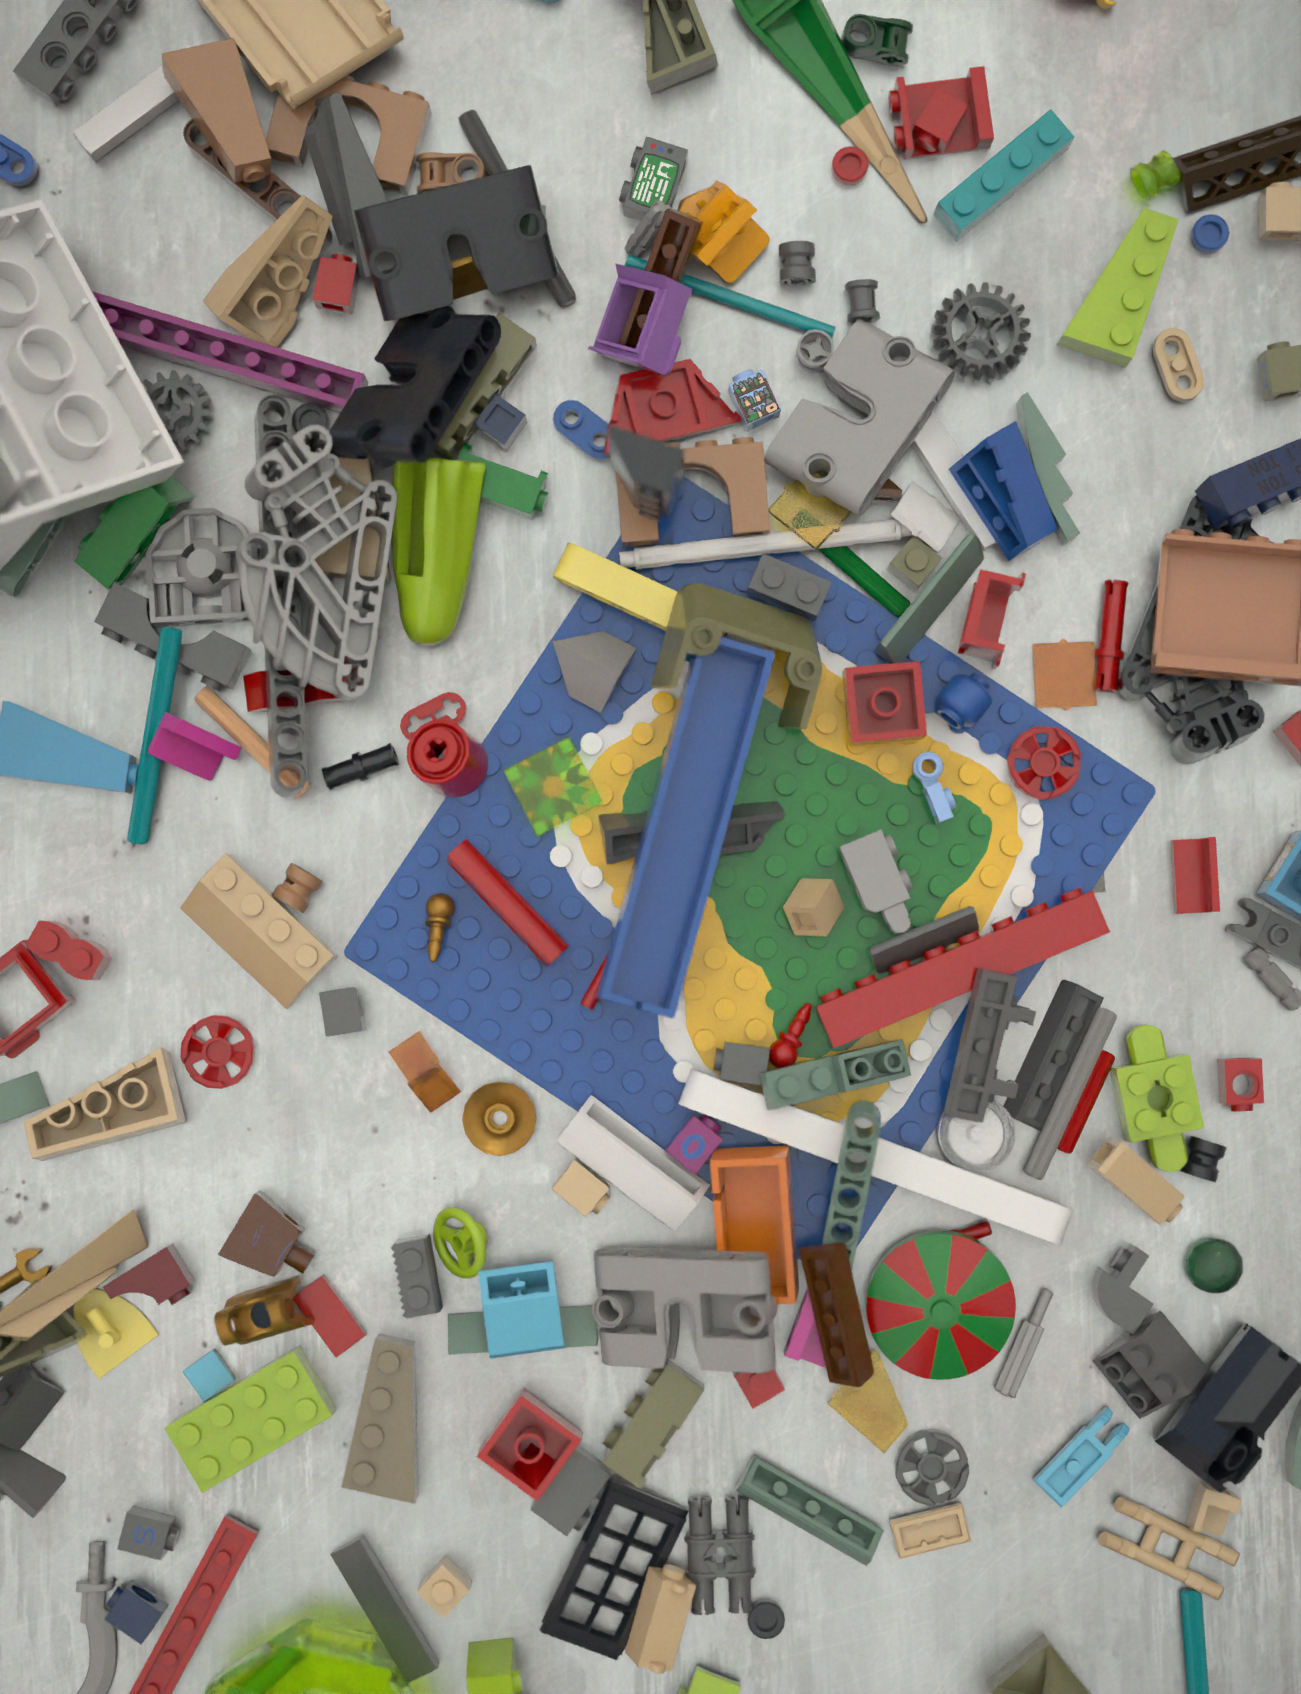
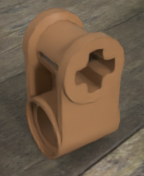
M426 152L417 155V163L420 165V185L417 186V194L466 181L461 179V174L470 167L479 170L476 178L487 176L483 162L473 153L444 154Z

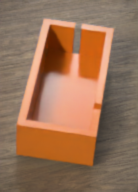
M790 1147L716 1148L710 1159L712 1194L716 1193L713 1199L717 1251L766 1253L769 1257L771 1295L776 1300L777 1305L796 1304L799 1294V1275Z

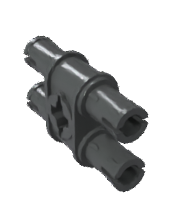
M735 1496L725 1497L727 1530L723 1533L712 1531V1498L701 1497V1513H699L698 1498L688 1499L689 1532L684 1537V1541L687 1543L688 1569L685 1571V1575L696 1585L692 1599V1614L702 1615V1599H704L705 1615L715 1613L713 1580L721 1577L728 1579V1611L739 1614L740 1597L743 1614L753 1611L751 1604V1579L756 1574V1568L753 1567L752 1547L755 1535L752 1530H749V1498L745 1496H738V1512H736ZM719 1547L724 1548L725 1554H730L724 1556L721 1563L716 1562L715 1556H710L715 1555Z

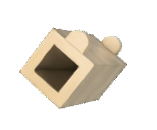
M665 1564L663 1569L648 1568L625 1650L628 1657L638 1667L648 1668L657 1674H664V1671L672 1672L696 1588V1585L685 1575V1570L680 1567Z

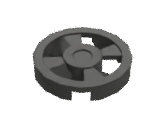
M937 1429L920 1430L907 1437L898 1448L894 1461L895 1476L903 1492L915 1502L927 1506L955 1499L966 1486L969 1476L968 1459L961 1443L949 1433ZM925 1438L928 1452L920 1455L913 1447L914 1442ZM955 1448L960 1460L946 1463L944 1458ZM917 1470L921 1478L910 1488L904 1479L903 1473ZM943 1480L950 1487V1490L938 1495L935 1484Z

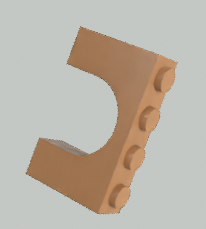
M347 75L295 109L291 108L280 93H278L265 140L272 160L303 168L308 152L304 136L308 125L314 123L318 109L315 102L317 99L340 93L346 107H356L368 112L380 125L381 134L373 168L382 188L408 196L417 166V155L421 152L431 116L429 102L425 101L422 95L415 92L404 91L402 95L389 91V87L378 82H368V85L354 82V78Z
M740 437L732 439V444L717 445L716 440H703L696 442L695 447L681 448L685 450L684 470L699 469L706 471L723 484L729 499L732 537L770 533L763 442H754L753 437ZM667 443L669 445L681 448L679 443ZM616 472L622 548L659 545L657 521L638 514L640 509L633 506Z

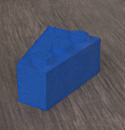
M1017 421L986 437L949 468V471L1008 561L1039 544L1058 529Z

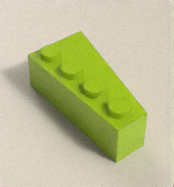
M1143 208L1056 345L1125 368L1134 357L1179 219Z
M513 1637L468 1643L466 1670L468 1694H519L523 1692L521 1669H516Z

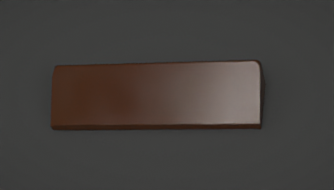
M835 1242L802 1247L799 1252L829 1382L860 1388L874 1375V1368L846 1244Z

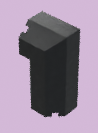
M1245 1322L1165 1426L1155 1442L1218 1492L1226 1490L1227 1488L1222 1484L1229 1481L1234 1485L1243 1482L1261 1458L1262 1448L1257 1445L1258 1437L1264 1440L1265 1432L1301 1386V1363Z

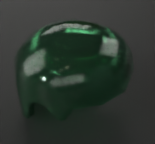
M1217 1237L1205 1238L1194 1244L1186 1257V1273L1192 1284L1199 1290L1211 1294H1221L1228 1292L1239 1283L1244 1273L1243 1257L1232 1242Z

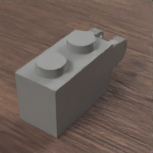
M878 830L838 847L863 910L870 913L880 911L885 924H888L887 928L893 934L905 933L910 928L911 922L903 901L910 899L908 891L912 890L913 887L906 870H898L893 857L898 855V851L891 835L884 836L882 830Z

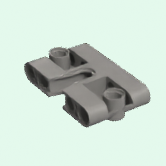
M858 319L823 367L824 371L828 373L824 383L850 406L863 412L868 417L864 420H856L837 409L801 399L771 442L765 454L764 462L792 479L803 483L810 495L817 498L828 497L836 504L857 516H861L870 506L947 393L956 372L954 369L917 350L914 342L908 337H894L863 319ZM896 356L907 358L904 362H895L892 359ZM817 471H824L828 473V475L822 479H817L811 476L813 473Z
M621 1247L603 1248L593 1253L598 1298L592 1305V1314L595 1321L601 1326L599 1331L603 1364L610 1366L664 1368L667 1359H675L680 1330L679 1303H681L689 1311L691 1336L701 1370L762 1373L776 1368L773 1319L777 1314L778 1307L776 1300L771 1295L769 1257L766 1253ZM610 1301L616 1303L619 1312H616L611 1307ZM750 1306L755 1307L760 1312L761 1319L756 1318L751 1313Z

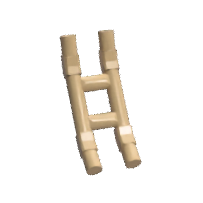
M1122 1497L1116 1499L1114 1503L1115 1511L1149 1526L1140 1546L1106 1531L1099 1535V1545L1174 1578L1217 1601L1220 1600L1225 1587L1187 1567L1196 1548L1233 1567L1240 1557L1239 1552L1207 1535L1194 1532L1190 1528L1141 1504ZM1162 1532L1183 1541L1174 1561L1154 1553Z

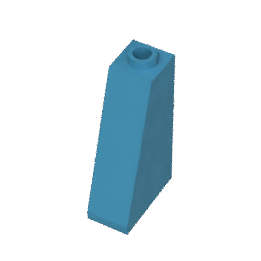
M2 701L0 715L1 777L132 794V787L136 785L139 764H136L137 757L13 702Z

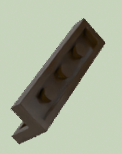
M1301 116L1171 158L1172 172L1181 182L1186 211L1191 212L1267 187L1272 183L1300 176L1301 163L1294 159L1301 150ZM1273 157L1282 159L1274 172L1268 174L1260 172L1267 159ZM1242 168L1248 171L1240 183L1232 186L1225 183L1233 170ZM1206 179L1213 183L1205 195L1193 198L1192 184Z

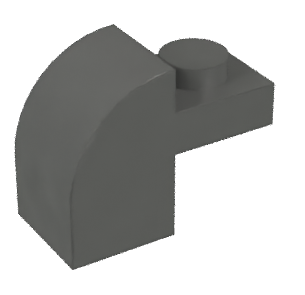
M1130 1244L1127 1250L1122 1248L1116 1254L1111 1263V1266L1114 1268L1111 1274L1097 1267L1092 1281V1293L1100 1311L1114 1323L1134 1335L1154 1303L1129 1287L1149 1257L1148 1254Z

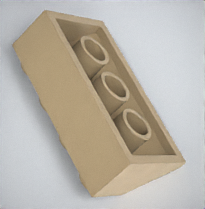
M225 853L209 869L180 907L186 915L286 1009L338 957L326 943L278 898L273 896L272 892L231 854Z

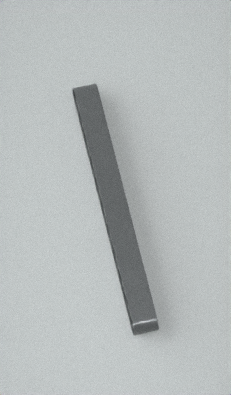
M267 395L258 404L254 419L256 463L267 454L265 447L269 445L279 447L283 442H288L292 437L290 404L280 395ZM275 410L281 415L282 419L278 422H271L265 418L263 412ZM258 501L259 532L281 536L280 530L272 528L268 523V519L272 515L266 509L265 501ZM288 507L284 510L288 522L286 528L289 537L297 539L296 524L292 521L296 517V512ZM260 546V560L264 558V551ZM286 550L284 555L288 558V565L293 568L298 567V553L293 550ZM274 576L276 588L283 589L285 577ZM293 587L289 619L301 634L300 595ZM264 646L270 782L276 794L281 797L290 798L300 793L308 778L304 687L299 686V678L294 674L283 676L275 670V667H273V655ZM280 697L290 698L295 704V710L289 713L279 710L276 700ZM284 733L291 734L296 739L297 747L290 750L284 749L278 742V736ZM284 770L295 772L299 779L298 784L292 787L284 785L279 777L280 772Z

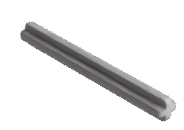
M1102 1007L1097 1009L1024 1168V1172L1027 1175L1038 1180L1044 1178L1117 1019V1015L1114 1012Z

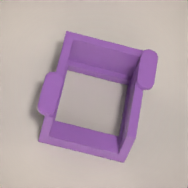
M615 263L618 278L594 346H589L588 349L614 361L668 375L672 371L681 346V338L676 336L692 289L667 276ZM639 288L655 292V296L636 349L620 345L619 341Z

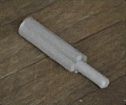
M1046 1288L1042 1290L1030 1321L1023 1320L994 1389L1006 1397H1016L1043 1334L1044 1328L1040 1327V1324L1053 1296L1051 1290Z

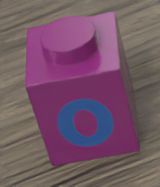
M693 1114L667 1146L666 1152L693 1174H696L722 1142L723 1138L718 1134L721 1127L705 1114L700 1119Z

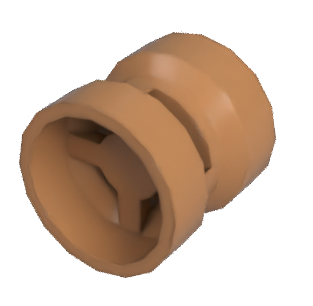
M290 863L285 872L286 880H284L283 884L277 885L272 895L304 913L310 904L308 898L311 892L317 891L323 881L299 866Z

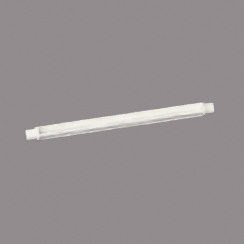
M894 518L882 521L685 542L674 545L635 547L633 551L619 552L621 566L625 568L636 567V570L679 563L687 564L758 556L763 553L776 554L848 546L858 543L901 540V537L913 535L907 527Z

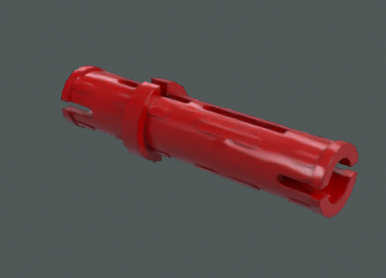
M1105 580L1099 648L1095 649L1094 655L1095 658H1098L1094 690L1109 693V690H1111L1112 693L1118 692L1120 660H1124L1125 654L1121 647L1128 582L1113 580L1112 583V580Z

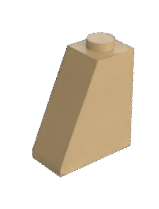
M1109 1137L1086 1164L1150 1219L1160 1225L1165 1220L1170 1223L1183 1208L1180 1202L1185 1196L1121 1140Z

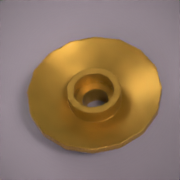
M498 1081L485 1084L472 1093L464 1106L462 1122L465 1134L473 1146L486 1154L503 1156L515 1153L527 1144L534 1133L537 1117L534 1104L525 1091L514 1084ZM503 1111L507 1115L505 1124L498 1125L494 1122L493 1115L495 1112Z

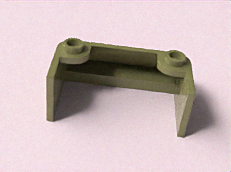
M690 583L682 586L674 600L650 687L657 689L677 688L687 653L697 656H706L713 653L719 646L722 633L726 632L788 652L784 671L790 684L778 727L784 729H807L822 675V664L812 623L803 616L702 583Z

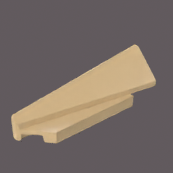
M131 1210L1 1310L0 1336L13 1337V1340L20 1341L29 1340L117 1271L114 1266L146 1249L147 1244L136 1213Z

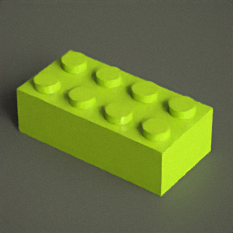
M298 1345L172 1420L164 1429L201 1493L328 1419L337 1408L301 1346Z

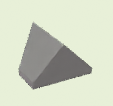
M605 631L553 641L569 697L602 713L636 648Z

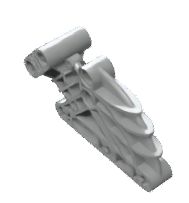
M310 425L292 436L288 442H283L278 449L275 448L264 455L246 476L245 489L247 494L255 500L265 501V507L271 512L276 529L279 528L281 536L253 532L241 541L236 550V559L239 563L240 588L247 615L254 628L253 643H259L261 639L264 646L273 655V667H279L281 663L287 670L299 678V686L305 687L308 683L316 688L332 693L340 700L351 701L363 695L370 684L397 493L395 488L387 481L375 480L364 486L352 477L354 474L339 463L336 455L328 454L332 447L330 433L322 426ZM333 475L343 483H349L360 491L358 498L340 509L336 496L343 489L341 485L334 490L332 489L329 478ZM377 492L379 493V499L384 501V503L377 508L375 517H369L375 511L376 505L375 500L370 497ZM288 507L298 514L292 520L295 524L304 519L314 527L299 539L289 537L286 528L288 522L284 510ZM365 527L375 529L380 537L373 581L363 580L358 573L362 536ZM352 534L343 598H341L315 560ZM247 544H259L263 548L264 558L259 561L251 559L246 552ZM286 550L296 551L300 555V567L293 568L286 564L284 560V552ZM274 576L285 577L281 602ZM293 587L309 608L305 638L289 619ZM362 591H372L363 596L362 608L367 609L368 612L359 617V610L354 609L353 606L360 602ZM318 622L335 644L334 657L314 646ZM352 664H361V666L359 665L352 669L351 680L356 682L357 686L348 691V684L343 683L342 679L350 674Z

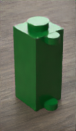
M464 444L457 460L483 462L486 465L480 502L530 520L534 519L536 512H543L549 496V492L544 491L548 477L547 472L541 470L538 478L470 454L472 445Z

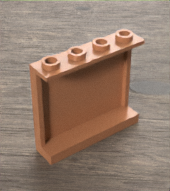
M1175 529L1171 531V534L1166 533L1160 545L1150 673L1300 687L1301 540L1288 539L1284 541V544L1270 543L1269 538L1263 536H1249L1246 540L1231 539L1232 535L1218 532L1210 533L1209 537L1194 536L1193 531L1186 529Z

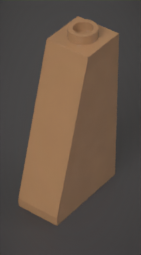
M230 38L162 53L164 78L233 181L256 182L263 179L266 175H270L271 156L235 39Z

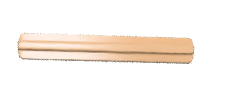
M209 687L200 690L194 698L195 702L270 773L269 744ZM291 770L280 772L279 777L284 785L292 787L298 784L299 779L295 772ZM308 781L300 793L294 797L300 798L307 792L310 787Z

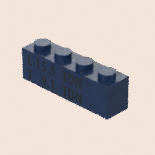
M1301 438L1213 474L1195 490L1215 529L1230 524L1231 528L1238 527L1252 518L1251 514L1260 511L1261 515H1266L1282 505L1281 502L1289 498L1292 503L1301 500Z

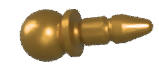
M444 893L432 895L427 900L425 906L428 915L425 925L430 927V942H428L427 949L431 962H436L442 951L444 931L451 927L449 919L455 912L453 899Z

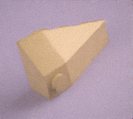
M303 194L223 272L204 298V304L219 319L249 339L278 347L295 323L298 315L296 311L301 293L307 290L309 284L307 276L313 260L318 258L333 216Z

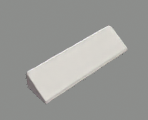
M162 66L73 131L75 137L94 162L98 161L179 100L164 78Z
M933 412L911 445L968 532L976 536L981 550L984 552L996 544V541L949 471V468L959 461L963 454L936 413Z

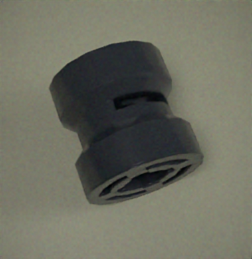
M1190 1136L1188 1143L1190 1152L1187 1163L1180 1171L1216 1183L1219 1174L1217 1165L1219 1160L1224 1158L1227 1147Z

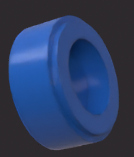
M1204 215L1195 222L1191 229V242L1202 253H1215L1227 242L1229 227L1226 221L1218 215Z

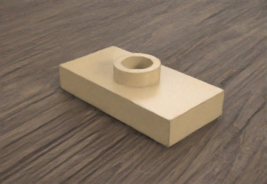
M961 1502L889 1520L899 1559L972 1541Z

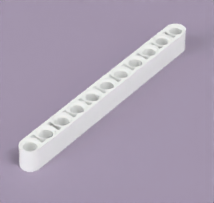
M695 1069L690 1070L678 1104L838 1163L845 1128L844 1124L793 1105L767 1110L763 1094L725 1080H720L717 1077ZM878 1139L871 1176L1061 1245L1073 1209L885 1139ZM852 1153L847 1156L854 1163H861L866 1160L859 1153Z

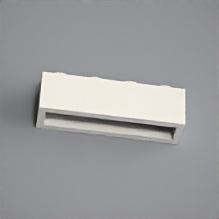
M590 1095L556 1141L571 1155L579 1158L600 1177L608 1180L625 1193L630 1200L638 1203L654 1215L659 1222L667 1225L673 1231L679 1228L698 1205L710 1186L592 1095Z

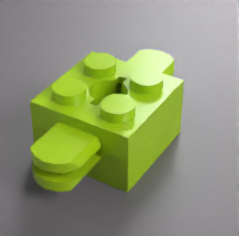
M1140 1024L1133 1027L1128 1032L1126 1038L1131 1063L1114 1066L1110 1069L1123 1140L1130 1143L1147 1140L1151 1163L1156 1168L1165 1172H1175L1187 1163L1188 1156L1183 1133L1204 1129L1190 1055L1180 1053L1167 1056L1161 1030L1153 1025Z

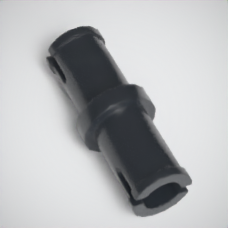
M389 743L386 746L362 755L360 752L354 753L351 759L322 768V774L329 790H333L338 786L357 779L361 781L368 780L369 775L392 766H398L399 760L392 743Z

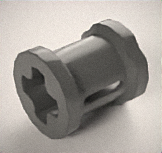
M859 279L845 284V291L849 292L850 313L847 314L848 322L855 323L858 319H863L869 323L880 319V312L876 311L875 289L878 288V281Z

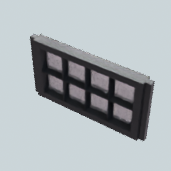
M612 1479L610 1484L606 1486L541 1621L542 1625L539 1629L541 1633L618 1660L629 1639L648 1568L663 1569L687 1520L686 1516L689 1511Z

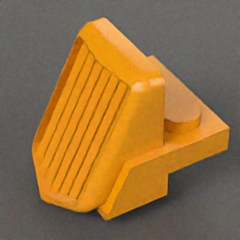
M716 180L711 187L695 192L683 198L679 203L678 211L703 221L691 258L711 268L721 279L728 283L736 281L770 242L769 235L751 218L757 209L747 199L736 195L724 183Z

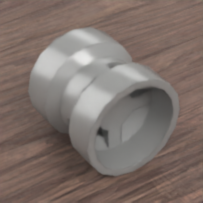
M814 329L804 333L798 341L796 360L800 368L814 374L824 371L823 367L834 351L832 338L823 330Z

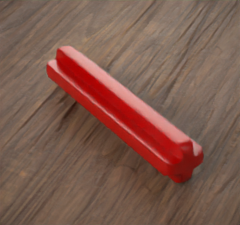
M1102 1050L1057 1147L1058 1150L1067 1154L1073 1152L1115 1061L1113 1054Z

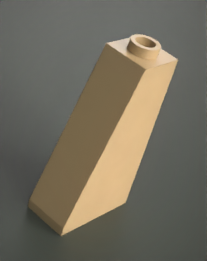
M369 457L364 460L338 458L339 463L354 474L352 477L364 486L375 481ZM334 475L329 478L333 490L340 485L342 486L343 490L336 496L340 509L358 498L360 491L351 484L343 483ZM377 492L370 497L375 500L376 505L375 511L369 517H375L376 510L379 507ZM365 527L363 530L358 563V573L365 581H373L380 542L378 532L370 527ZM352 534L315 560L326 577L346 578ZM388 560L385 583L391 584V571Z

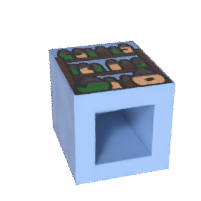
M749 369L732 378L733 383L729 384L728 393L737 413L741 417L745 431H749L780 416L781 409L763 369L756 373Z

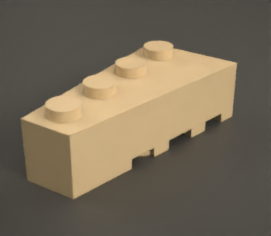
M162 1047L150 1052L148 1056L141 1060L130 1063L119 1069V1072L86 1087V1090L69 1099L66 1098L24 1121V1127L31 1158L45 1161L186 1123L170 1052Z

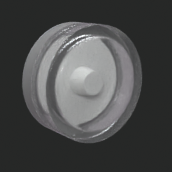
M994 1100L993 1103H987L983 1123L948 1117L942 1113L936 1129L937 1143L943 1156L952 1165L968 1171H987L999 1166L1010 1155L1015 1143V1126L1007 1109Z

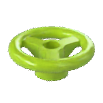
M458 1207L443 1209L437 1215L433 1226V1238L437 1253L445 1267L452 1274L463 1279L474 1278L479 1274V1271H482L485 1264L486 1231L480 1223L476 1222L463 1209ZM449 1218H455L464 1225L461 1228L453 1229L445 1224ZM445 1240L451 1244L452 1249L457 1255L458 1263L449 1253ZM473 1253H475L474 1262L470 1265Z

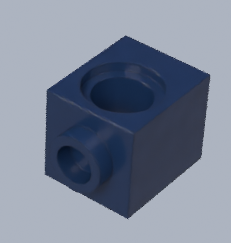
M132 1580L125 1589L118 1586L106 1603V1606L111 1610L104 1620L142 1645L169 1605Z

